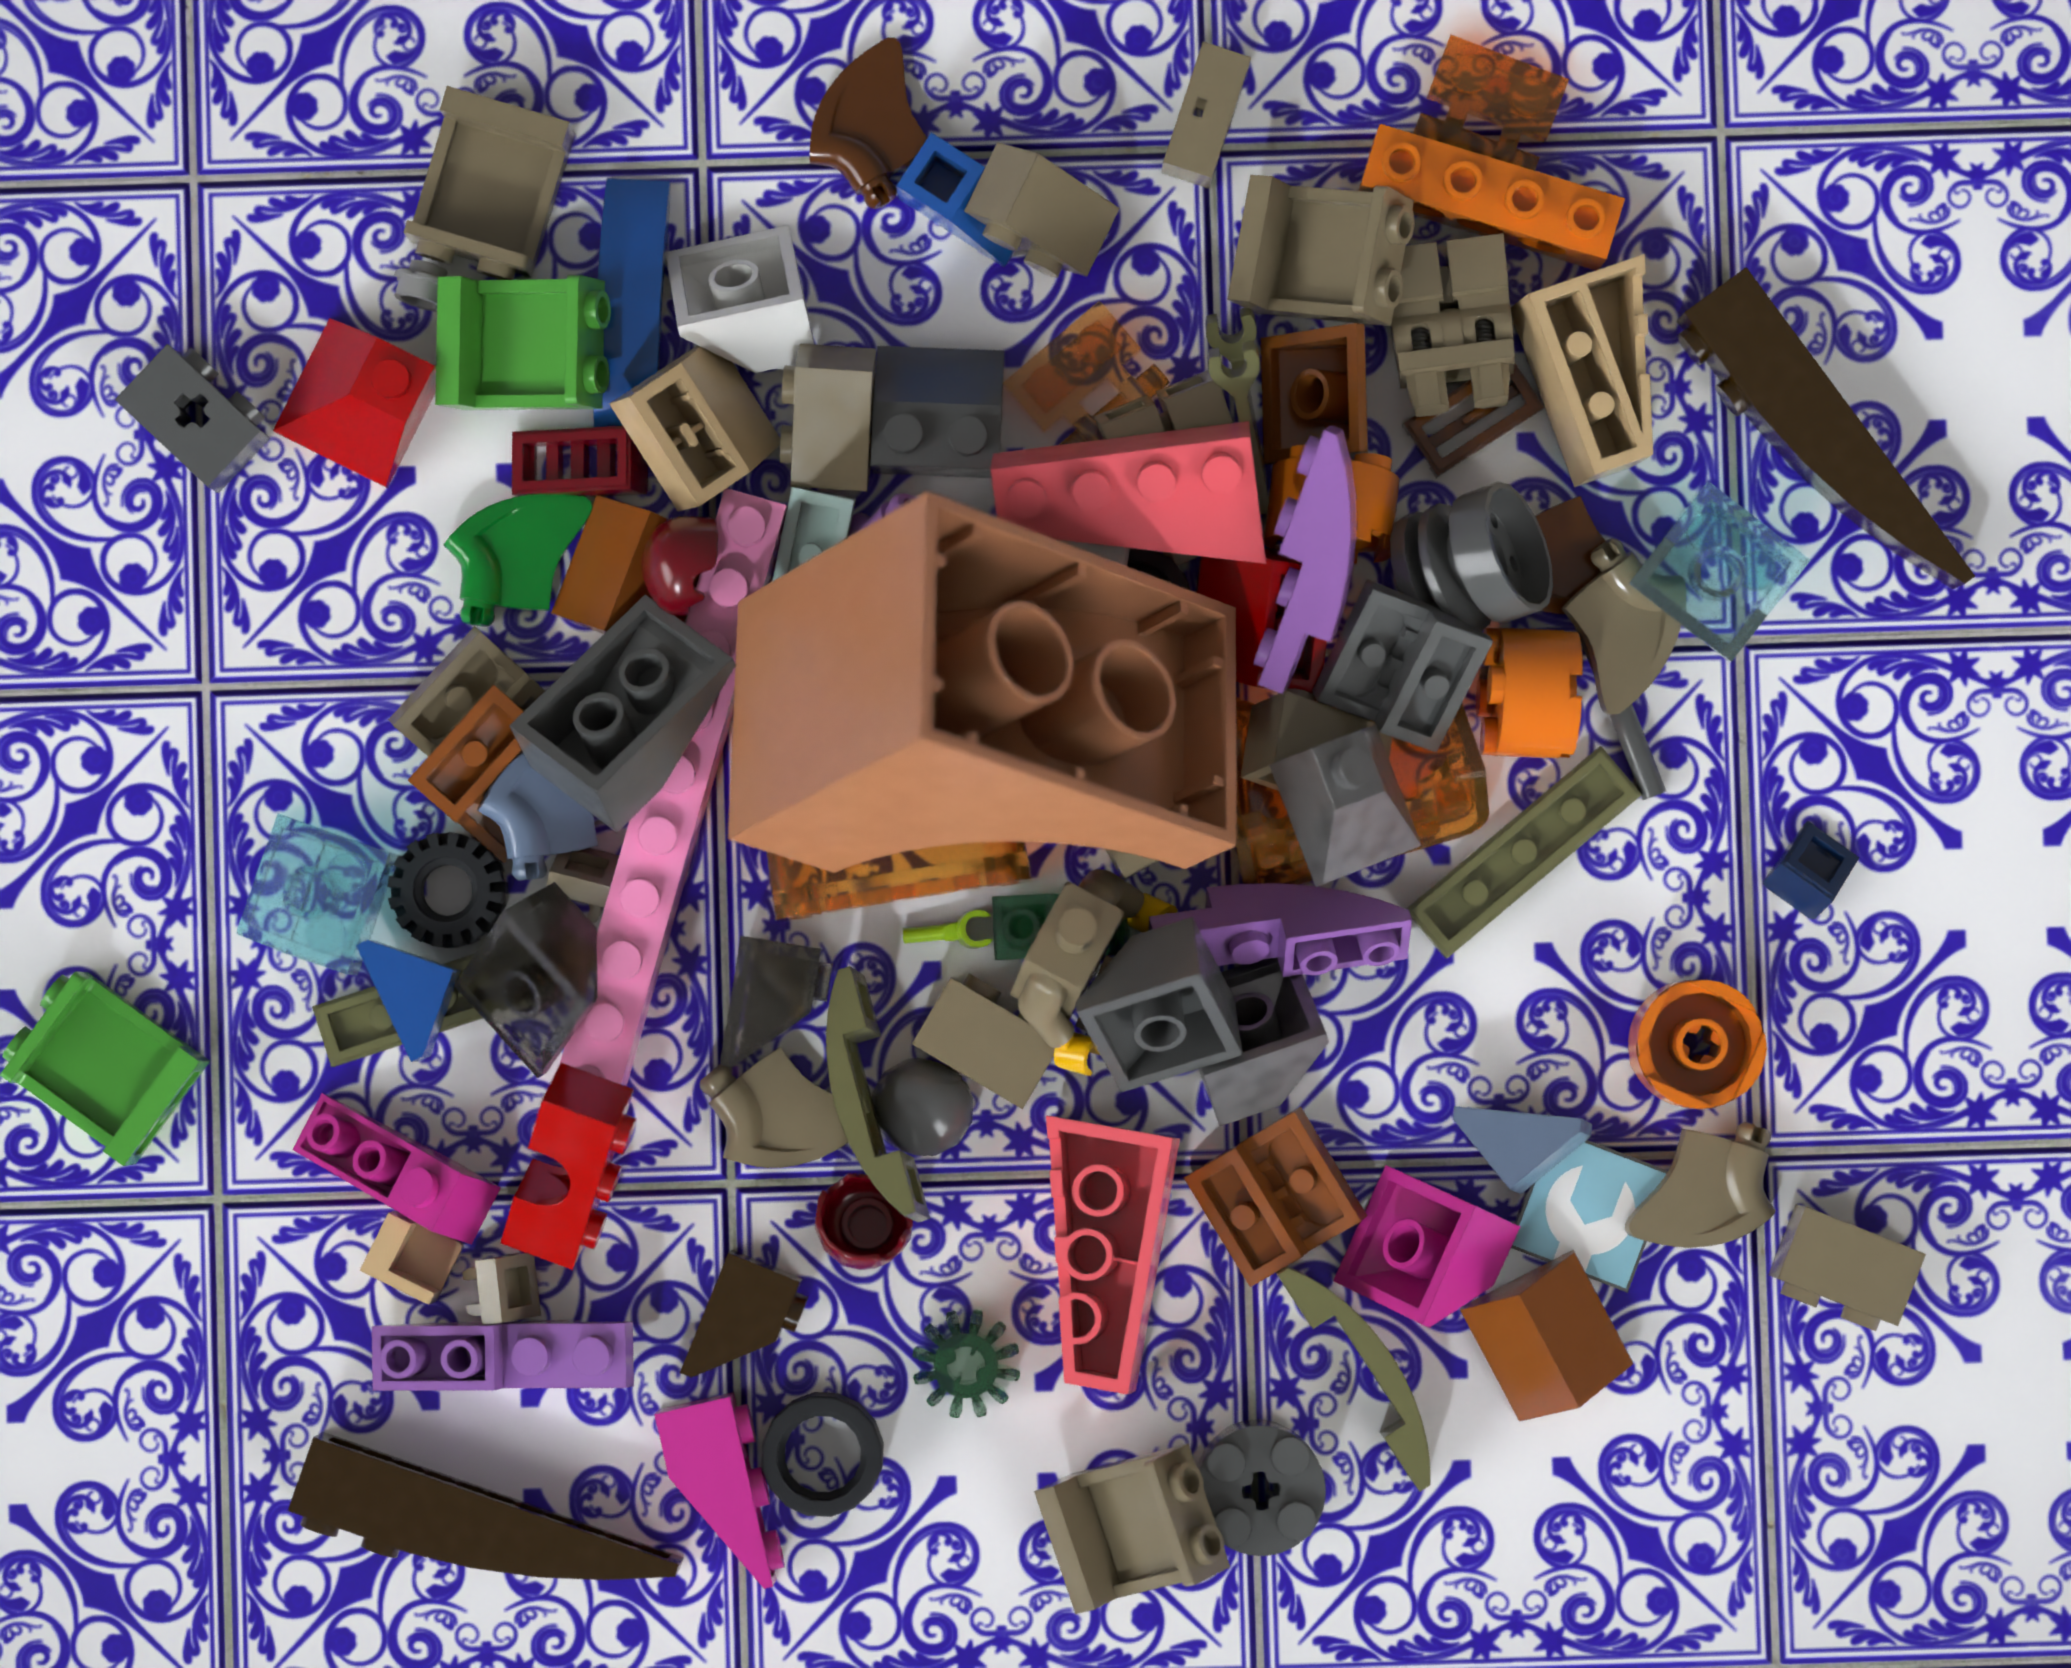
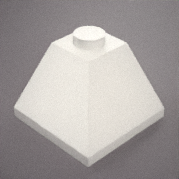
M789 225L665 252L680 337L754 373L772 369H784V365L795 366L799 345H815Z

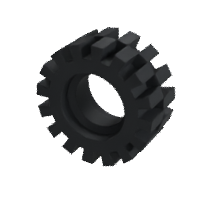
M452 832L433 833L426 835V838L420 841L415 840L407 846L408 850L403 856L397 857L393 864L396 866L394 874L389 876L387 887L391 888V898H388L390 909H393L398 917L395 920L402 929H406L412 934L411 937L431 946L458 948L459 946L471 945L479 941L480 937L490 933L497 924L495 922L500 915H503L506 908L504 900L505 893L508 894V882L504 880L503 872L505 870L501 862L497 861L494 855L476 839ZM454 865L464 870L469 876L472 883V897L469 904L461 912L445 916L436 913L429 907L424 896V885L432 871L441 866Z

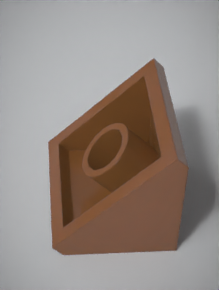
M1351 323L1262 337L1261 374L1264 464L1274 465L1278 461L1289 459L1292 446L1306 445L1310 436L1321 439L1324 430L1330 425L1343 430L1351 460H1354V455L1368 453L1365 324Z
M596 495L592 511L582 531L551 614L605 634L644 595L654 601L648 593L642 577L641 559L646 542L656 527L666 521L667 518L646 509ZM700 574L694 578L693 586L695 589ZM674 615L685 623L687 615Z
M1574 1250L1460 1307L1464 1319L1519 1422L1580 1408L1634 1364Z

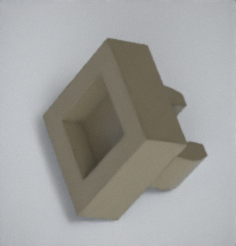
M593 848L557 854L549 870L545 893L556 895L553 901L555 913L563 915L569 899L589 904L590 910L587 922L596 923L605 907L619 855Z
M516 1253L475 1260V1267L468 1268L462 1272L463 1280L477 1279L479 1303L466 1305V1309L469 1315L481 1316L482 1325L541 1316L535 1258L533 1255Z

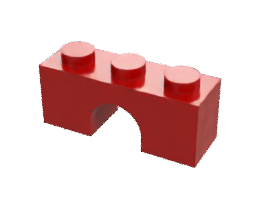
M560 1063L542 1098L528 1149L555 1159L563 1167L553 1166L532 1159L513 1197L500 1244L573 1270L584 1246L593 1250L596 1248L608 1215L597 1209L600 1200L610 1202L622 1170V1166L612 1163L614 1153L624 1155L637 1118L627 1115L634 1089Z

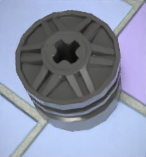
M1496 482L1461 495L1453 501L1452 506L1438 503L1430 506L1424 512L1416 511L1405 515L1394 523L1390 537V553L1399 592L1448 613L1480 631H1483L1490 625L1491 620L1507 623L1539 612L1550 603L1553 577L1546 540L1536 516L1524 497L1510 484Z

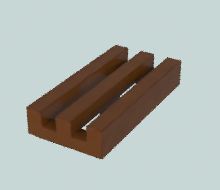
M1516 363L1514 374L1510 375L1512 384L1509 385L1508 402L1520 395L1525 405L1445 457L1441 458L1436 448L1500 407L1474 408L1429 438L1422 427L1442 414L1424 417L1413 416L1402 424L1407 435L1411 436L1416 444V449L1420 455L1426 459L1430 466L1429 469L1435 478L1440 477L1544 409L1543 404ZM1471 380L1448 394L1449 410L1473 395Z

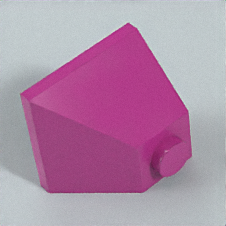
M1385 1165L1365 1209L1367 1216L1359 1222L1333 1281L1430 1328L1494 1286L1520 1226Z

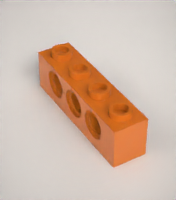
M1383 124L1378 126L1358 191L1373 192L1375 186H1388L1414 200L1412 210L1415 216L1481 236L1504 233V243L1592 270H1599L1607 260L1625 198Z

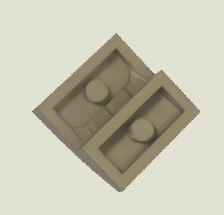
M474 626L388 720L423 753L429 756L493 684L524 711L545 690Z

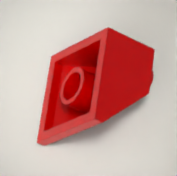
M329 318L273 432L388 488L436 393V366L374 335Z

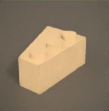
M1645 254L1531 292L1511 307L1514 325L1574 487L1629 469L1653 455L1650 374H1646L1645 355L1648 314H1644L1642 276L1646 274Z

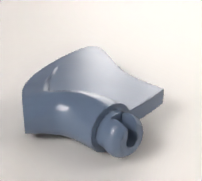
M523 752L515 757L490 784L477 810L500 826L504 837L507 859L513 860L512 875L518 881L544 878L547 873L544 856L569 853L598 846L593 814L531 768Z

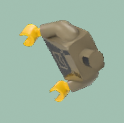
M1104 869L1090 871L1083 878L1079 886L1068 881L1066 882L1028 951L1010 993L1011 996L1019 999L1018 1007L1024 1019L1050 1047L1055 1048V1065L1059 1068L1087 1076L1092 1075V1071L1087 1066L1089 1052L1097 1055L1100 1054L1090 1036L1074 1032V1025L1070 1022V1018L1076 1009L1075 1002L1086 991L1124 918H1127L1128 925L1131 928L1143 933L1148 931L1149 916L1178 912L1175 906L1148 893H1143L1114 873Z

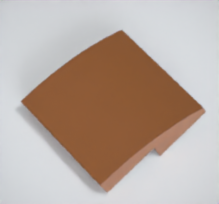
M493 684L411 775L408 781L505 864L508 859L500 826L477 810L490 784L515 757L523 752L509 726L524 710Z
M1301 1106L1184 1177V1180L1250 1287L1299 1260L1310 1250L1356 1225L1367 1216Z

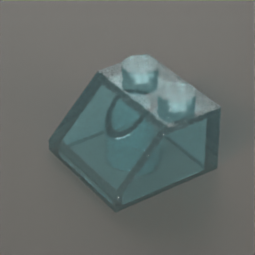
M1708 481L1695 493L1628 584L1719 655L1732 662L1807 566L1810 559Z
M278 813L236 934L347 975H358L363 960L356 945L365 940H370L388 890L389 876H393L396 867L393 864L400 855Z

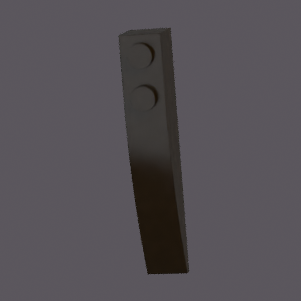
M1747 267L1680 316L1676 321L1683 330L1677 335L1679 342L1696 364L1701 365L1706 361L1721 381L1715 388L1727 408L1735 416H1739L1744 412L1754 427L1793 470L1837 510L1892 552L1952 589L1966 584L1975 577L1974 573Z
M321 1432L312 1439L288 1508L289 1512L303 1516L300 1523L302 1527L331 1537H337L339 1529L363 1537L361 1547L386 1557L397 1558L401 1550L410 1554L473 1569L531 1577L588 1580L675 1577L684 1559L682 1556L325 1432Z

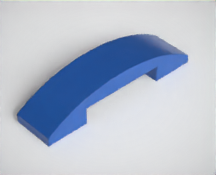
M607 178L598 279L605 281V292L608 294L611 305L610 321L604 329L603 353L608 361L610 378L608 388L603 393L602 409H593L594 427L623 426L609 403L660 370L665 246H668L670 181Z

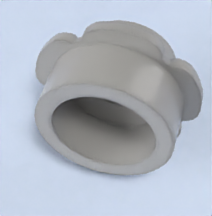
M411 260L409 269L400 268L394 273L398 280L394 296L408 305L424 310L437 311L438 277L447 276L448 271L439 265L427 261Z

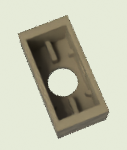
M1204 41L1202 42L1163 160L1162 174L1208 189L1210 188L1249 70L1251 57ZM1196 109L1203 111L1202 117L1194 115Z

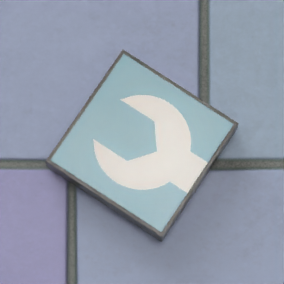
M1586 1140L1527 1189L1514 1224L1520 1226V1229L1511 1248L1546 1262H1550L1574 1250L1589 1278L1628 1293L1647 1241L1629 1236L1625 1231V1223L1633 1211L1658 1186L1668 1171Z

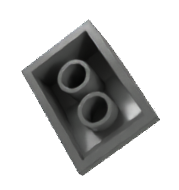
M644 595L509 727L531 768L615 832H618L663 788L734 670L735 662L731 656L680 619L668 614L655 601Z

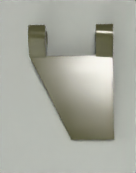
M1241 308L1240 318L1243 327L1234 335H1227L1220 330L1217 314L1206 316V337L1208 343L1213 348L1208 350V371L1212 380L1234 398L1239 422L1249 421L1260 513L1263 515L1267 514L1270 490L1250 390L1260 370L1259 351L1254 343L1257 327L1255 314L1252 309ZM1221 355L1230 361L1232 369L1222 364Z

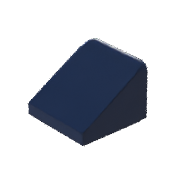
M1807 821L1771 869L1763 885L1807 918L1816 919L1834 901L1859 857Z

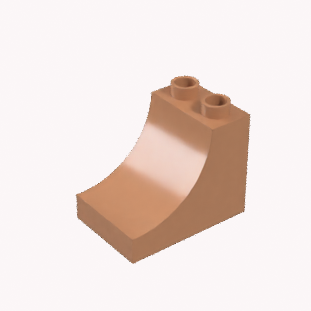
M926 491L738 601L728 839L833 873L858 863L909 850L982 842L1071 844L1135 854L1183 869L1198 864L1236 846V608Z

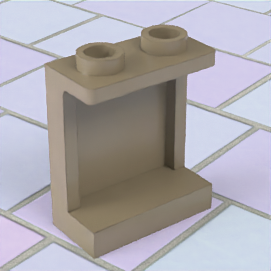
M447 86L440 106V111L444 116L413 221L407 220L403 233L410 242L417 244L415 253L422 257L445 264H452L454 255L478 262L477 272L498 280H513L515 273L532 278L575 132L569 121Z
M1250 175L1227 300L1244 308H1251L1257 314L1391 326L1394 308L1399 304L1403 292L1401 268L1405 247L1411 240L1414 232L1415 218L1412 210L1414 200L1388 186H1375L1373 192L1290 186L1273 176Z
M1189 1443L1072 1473L1034 1491L1075 1614L1095 1610L1116 1598L1179 1583H1183L1185 1587L1197 1585L1230 1568L1224 1550V1540L1216 1526L1203 1488L1202 1474L1195 1464Z

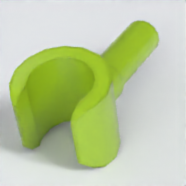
M973 910L962 914L956 922L903 928L904 944L945 940V942L959 941L961 945L967 948H981L990 944L993 939L980 941L970 939L966 933V924L972 917L985 918L991 917V915L984 910Z

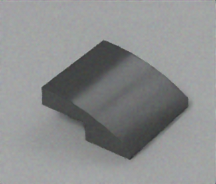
M1367 579L1312 692L1317 702L1374 721L1380 733L1437 752L1493 640L1489 635L1448 613Z

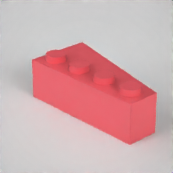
M1249 421L993 453L990 472L997 518L1056 540L1266 564Z
M1046 1115L1047 1139H1049L1051 1159V1197H1053L1056 1232V1237H1054L1055 1258L1058 1264L1060 1298L1058 1299L1064 1383L1128 1395L1137 1389L1180 1138Z

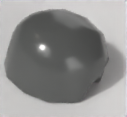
M922 1058L906 1059L884 1071L872 1092L876 1118L884 1140L891 1146L908 1154L936 1156L958 1145L972 1123L973 1096L968 1084L963 1081L960 1073L939 1062Z

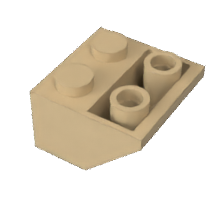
M698 345L609 403L678 512L701 506L750 473L780 446L779 435L734 364Z

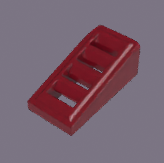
M624 426L512 432V495L514 496L530 494L625 496L645 495L648 492V464ZM537 446H546V480H537ZM563 446H571V479H563ZM589 446H597V477L589 478ZM616 446H617V476H616Z

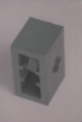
M167 344L115 398V401L208 488L219 494L271 439L257 426L265 416L238 391L230 399L220 392L211 383L219 373L195 350L190 348L182 356ZM192 402L204 407L205 415L210 418L203 427L191 422V416L185 411Z

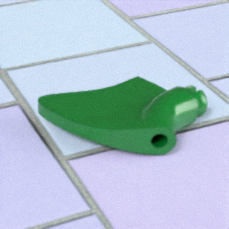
M570 494L523 495L487 506L464 521L443 545L457 559L461 566L462 576L459 599L464 601L460 610L461 620L466 624L488 627L494 622L495 607L550 611L551 593L556 569L564 553L586 524L592 511V502L587 497Z

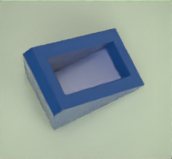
M365 940L357 944V950L410 1061L419 1062L430 1057L461 970L378 941Z

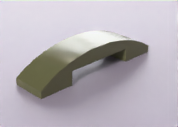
M848 966L837 971L831 991L826 1027L827 1066L836 1111L853 1153L874 1186L902 1215L916 1222H922L930 1219L914 1157L901 1150L887 1154L877 1122L874 1104L857 1043L880 1037L881 1034L866 978L863 974Z
M1289 1266L1276 1272V1275L1313 1329L1333 1316L1336 1318L1401 1417L1382 1430L1380 1434L1418 1491L1421 1492L1430 1486V1458L1422 1418L1403 1373L1381 1339L1360 1315L1320 1282Z

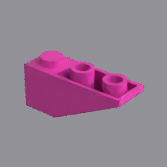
M321 1093L292 1149L426 1229L471 1245L501 1189L498 1185L458 1162Z
M731 1392L659 1409L654 1416L669 1479L763 1589L773 1587L777 1580L775 1569L784 1568L785 1563L777 1530L767 1532L765 1530L760 1507L770 1505V1496L762 1467L751 1469L746 1444L756 1442V1435L748 1404L737 1406L735 1394Z

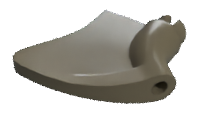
M1611 538L1600 544L1591 553V561L1598 567L1600 572L1561 608L1585 641L1592 662L1599 704L1602 711L1607 715L1620 714L1627 709L1659 675L1677 641L1684 612V588L1681 580L1678 578L1654 577L1644 568L1633 552L1626 553L1621 541Z
M781 1047L755 1063L737 1079L732 1075L728 1066L719 1064L700 1080V1089L712 1099L708 1104L721 1119L727 1130V1141L722 1158L756 1167L783 1168L820 1159L848 1143L836 1111L832 1093L823 1090L805 1078Z
M1743 1122L1737 1126L1735 1140L1731 1141L1708 1133L1682 1129L1672 1165L1658 1186L1628 1217L1625 1223L1627 1234L1651 1243L1672 1247L1695 1248L1733 1241L1763 1225L1776 1211L1763 1189V1176L1769 1153L1765 1152V1149L1771 1139L1769 1130Z

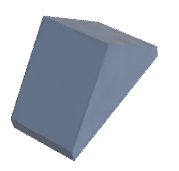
M1454 1106L1453 1120L1506 1186L1519 1194L1525 1192L1591 1137L1592 1124L1582 1118Z

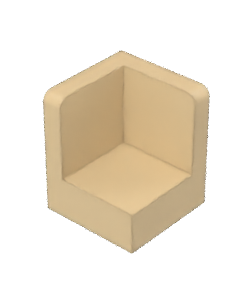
M395 1210L387 1214L359 1271L430 1305L438 1300L463 1249V1244L456 1239L432 1232Z

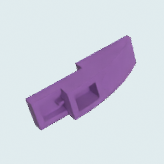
M1331 425L1324 430L1321 439L1314 436L1309 437L1297 468V473L1307 476L1299 500L1287 497L1274 534L1285 537L1279 554L1303 562L1301 570L1292 567L1288 569L1276 604L1287 607L1279 630L1266 629L1254 660L1255 665L1264 668L1258 685L1281 694L1290 686L1308 635L1330 642L1336 636L1347 602L1354 567L1357 512L1352 462L1343 430Z
M1281 883L1235 884L1207 887L1204 909L1149 916L1148 931L1193 917L1218 966L1235 963L1253 964L1262 959L1277 957L1282 976L1289 977L1303 974L1321 975L1330 970L1363 965L1382 966L1392 961L1407 959L1412 918L1408 909L1380 899L1343 890Z
M580 1320L509 1321L482 1325V1322H450L372 1326L373 1391L634 1386L633 1321L580 1322Z

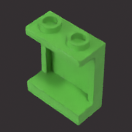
M568 275L567 279L474 280L462 276L438 277L435 405L460 410L602 409L603 393L608 388L610 378L608 361L603 355L604 329L608 326L611 316V305L608 294L605 292V281L584 275Z
M76 971L70 978L61 975L42 998L40 1006L46 1009V1012L32 1031L26 1026L23 1027L6 1047L2 1058L7 1060L8 1064L0 1076L9 1083L21 1085L105 1146L103 1152L122 1166L135 1165L210 1063V1060L90 973Z

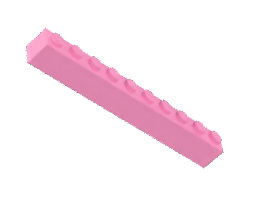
M726 488L716 516L718 531L716 566L712 570L705 571L699 575L696 590L703 592L705 599L690 607L686 625L731 656L735 662L738 601L771 583L787 505ZM735 668L663 788L629 821L560 1063L624 1086L628 1084L733 716Z

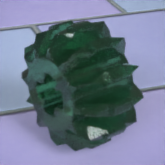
M979 1309L973 1310L970 1317V1327L963 1330L961 1329L960 1318L956 1310L948 1311L946 1313V1322L951 1334L946 1336L938 1326L929 1323L924 1328V1333L939 1346L938 1349L915 1346L913 1350L914 1358L934 1363V1367L922 1369L914 1374L915 1384H926L937 1379L939 1385L930 1392L926 1401L930 1406L934 1407L940 1403L947 1392L953 1395L949 1415L954 1418H959L962 1413L963 1398L972 1399L973 1410L977 1417L985 1416L987 1414V1407L982 1396L985 1391L1001 1404H1004L1009 1399L1006 1390L995 1382L996 1377L1008 1381H1018L1020 1377L1019 1369L999 1364V1360L1013 1357L1019 1353L1018 1344L1012 1342L996 1348L993 1343L1003 1335L1006 1325L999 1320L984 1335L979 1332L983 1321V1311ZM960 1347H971V1356L976 1351H979L985 1362L977 1366L976 1378L972 1380L961 1379L962 1371L955 1376L948 1364L956 1361L957 1349Z

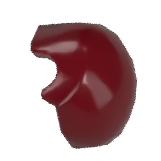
M679 516L667 519L656 527L646 542L641 559L642 577L648 593L656 604L668 614L688 615L691 606L705 599V594L694 588L693 581L698 574L712 570L716 566L718 531L717 522L714 518L708 516Z
M848 1173L827 1190H822L818 1197L815 1217L816 1233L824 1251L845 1267L866 1270L885 1265L900 1254L911 1239L913 1220L902 1215L874 1186L867 1174Z

